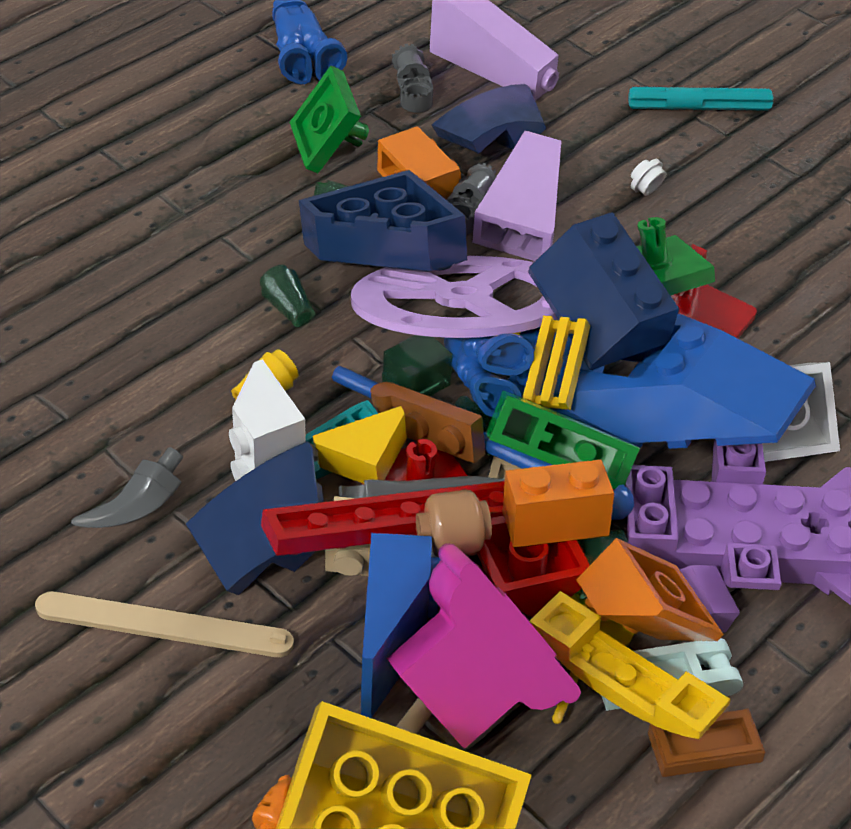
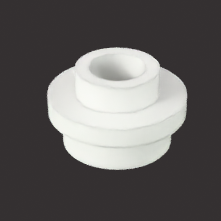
M653 159L650 162L644 160L638 164L631 174L633 179L631 188L635 192L641 191L645 196L654 192L667 175L662 169V162L658 159Z

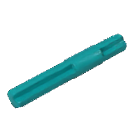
M632 87L629 90L628 103L632 109L768 111L773 105V94L770 89Z

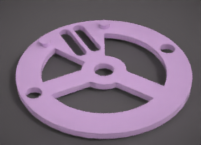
M467 256V261L453 264L451 268L442 271L386 267L363 277L354 285L351 291L352 308L362 319L382 328L420 336L445 338L497 336L541 327L543 315L552 316L554 320H558L543 296L534 304L519 310H514L493 298L494 289L514 278L536 286L528 273L529 266L534 262L512 258ZM454 273H480L467 281L448 282L436 276ZM385 298L435 299L440 305L466 308L480 317L456 318L422 315L400 309L389 303Z

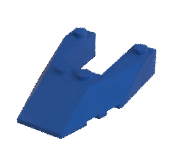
M678 313L671 340L667 344L622 359L639 362L628 377L580 370L571 410L549 409L639 448L645 442L667 441L669 449L687 448L691 440L716 439L717 446L778 443L816 387L815 379L740 339ZM548 366L546 367V371H545V375H544V379H543V383H542L540 395H541V393H542V389H543V385H544V381H545V377H546V373H547ZM530 368L521 374L511 375L508 379L519 388L522 398ZM561 368V372L558 375L553 397H559L565 368Z

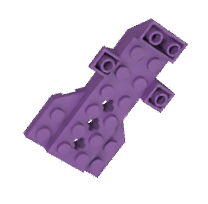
M714 439L711 482L673 480L672 467L632 466L625 486L631 490L635 502L632 512L627 516L629 544L675 564L679 570L690 565H716L725 584L730 588L780 590L781 582L813 584L827 595L834 592L851 605V467H845L820 488L763 485L766 467L762 444L717 446L716 439Z

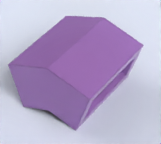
M690 565L680 569L721 631L726 632L740 612L716 565Z

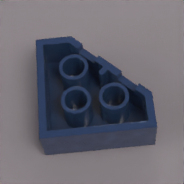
M410 170L299 200L304 245L319 260L422 271L447 270L453 264L468 260L465 215Z

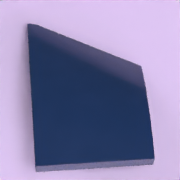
M526 84L509 85L481 93L459 104L431 124L439 137L476 153H480L495 139L498 144L513 150L524 131L540 135L547 129L533 98V93Z
M308 441L273 457L242 476L208 502L186 523L227 591L236 595L241 594L272 562L295 572L316 552L276 556L261 527L263 509L323 502L322 486L316 482L313 459L318 457V451Z

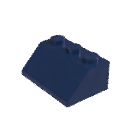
M613 212L574 224L529 266V275L558 320H560V317H569L572 322H577V319L581 318L587 319L591 325L583 356L590 370L667 344L671 340L679 307ZM569 333L568 336L572 340L574 334Z

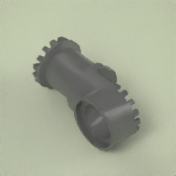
M407 43L404 47L401 45L399 50L392 54L393 67L398 70L397 80L400 87V105L403 109L410 112L420 113L427 111L433 106V84L428 67L423 64V51L421 49L418 50V47L414 46V44L408 45Z
M478 163L472 166L467 172V179L458 183L447 199L449 203L466 216V235L473 232L475 211L497 177L495 175L496 171L492 170L490 165L487 167V163L482 165Z

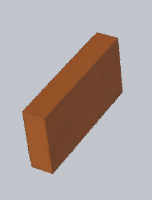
M749 709L723 712L700 739L675 734L652 724L649 725L648 736L662 777L761 763L766 753Z

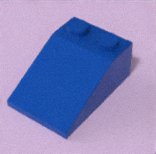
M371 533L362 654L361 715L373 717L400 677L387 658L427 624V618H433L438 614V604L430 593L429 580L433 569L441 560L439 557H431L432 536Z

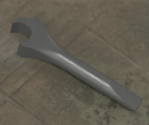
M461 476L409 481L364 480V485L339 486V496L355 499L505 481V479Z

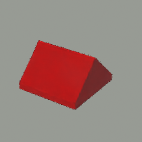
M504 516L491 518V539L484 540L483 547L477 555L491 583L496 588L499 587L521 612L534 617L560 591L572 597L581 589L576 579L590 564L577 540L513 547Z

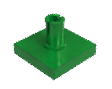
M334 66L328 68L289 122L305 168L317 174L343 140L351 143L353 146L360 147L363 144L362 140H366L369 133L368 125L358 122L361 115L344 72Z
M659 217L648 218L649 227H647L646 220L638 222L637 226L641 245L637 246V248L670 296L715 282V270L710 262L677 235L666 238L665 219Z

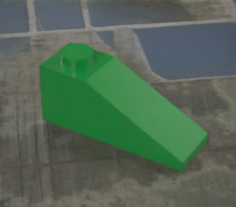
M504 390L486 431L489 440L552 465L602 460L613 489H616L619 485H625L640 449L638 446Z

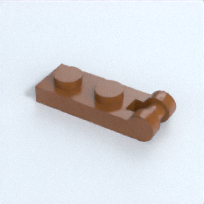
M390 382L378 383L371 388L372 404L377 407L378 413L402 406L405 414L407 438L415 441L419 439L430 440L436 445L438 450L471 463H476L485 455L483 419L481 415Z

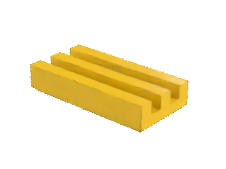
M543 315L534 351V360L530 367L523 394L524 399L548 408L571 410L591 327L587 319L578 318L577 322H572L569 317H560V320H554L552 316ZM555 332H557V333H556V337H555V341H554V345H553V349H552V353H551V357H550V361H549V365H548V369H547V373H546V377H545V381H544V385H543V389H542V393H541V395H540V391H541V387H542V383H543V379H544V375H545V371H546V367H547V363H548V359H549V355H550V351H551V347H552L554 335H555ZM571 333L574 335L559 397H553L558 375L563 364L568 334Z

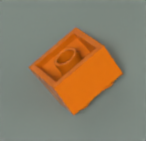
M618 538L576 579L587 596L585 604L588 609L601 616L602 621L607 622L609 619L622 624L631 633L637 634L642 632L659 640L718 641L724 635L675 564Z

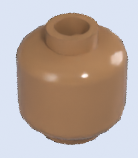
M471 490L432 494L426 500L425 512L416 514L417 535L432 536V553L436 557H439L440 547L446 543L454 544L465 555L476 554L482 549L484 540H490L492 535L488 504L485 500L479 501L476 494Z

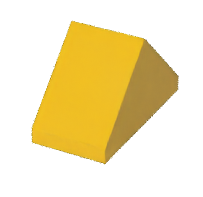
M402 406L313 435L314 446L318 451L317 461L320 468L364 484V480H385L407 439L405 414Z

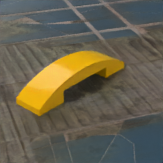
M561 591L529 621L557 654L555 657L574 675L615 705L656 727L685 737L700 739L730 704V698L686 671L679 679H676L601 631V616Z

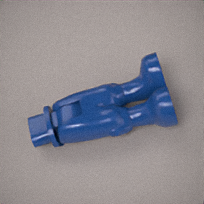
M275 0L272 17L278 37L276 45L280 51L278 64L281 73L288 80L296 84H307L312 77V61L319 81L330 66L343 70L348 59L344 46L335 38H327L316 16L307 4L302 0Z
M513 333L487 337L445 338L444 350L446 358L462 380L464 386L470 389L474 402L485 415L493 416L503 390L522 398L519 388L513 382L504 377L491 374V372L511 376L521 374L529 369L534 360V350L525 338Z

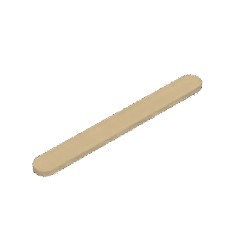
M60 592L43 593L35 602L37 614L46 620L271 657L287 656L294 648L292 634L281 628Z

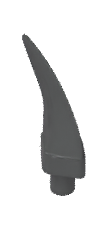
M168 447L158 462L143 459L134 471V475L116 498L74 517L71 520L72 525L87 528L113 527L138 520L154 512L170 496H173L182 482L172 473L182 461L183 456L177 450Z

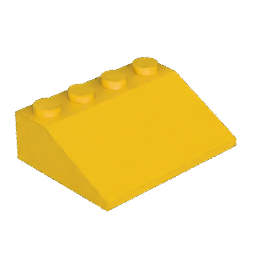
M321 701L316 706L276 829H515L532 775Z

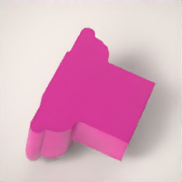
M451 543L442 545L438 552L441 561L433 569L429 580L430 593L434 601L439 605L440 612L387 658L404 682L464 749L518 702H523L531 709L543 710L551 708L561 701L566 703L577 701L581 694L579 686L554 658L557 654L512 600L499 587L496 588L481 569L458 547Z

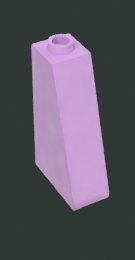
M432 0L431 53L503 87L526 84L530 87L535 101L555 87L559 78V72L557 71L559 55L489 0Z
M524 131L475 211L472 243L532 261H536L552 246L561 140Z

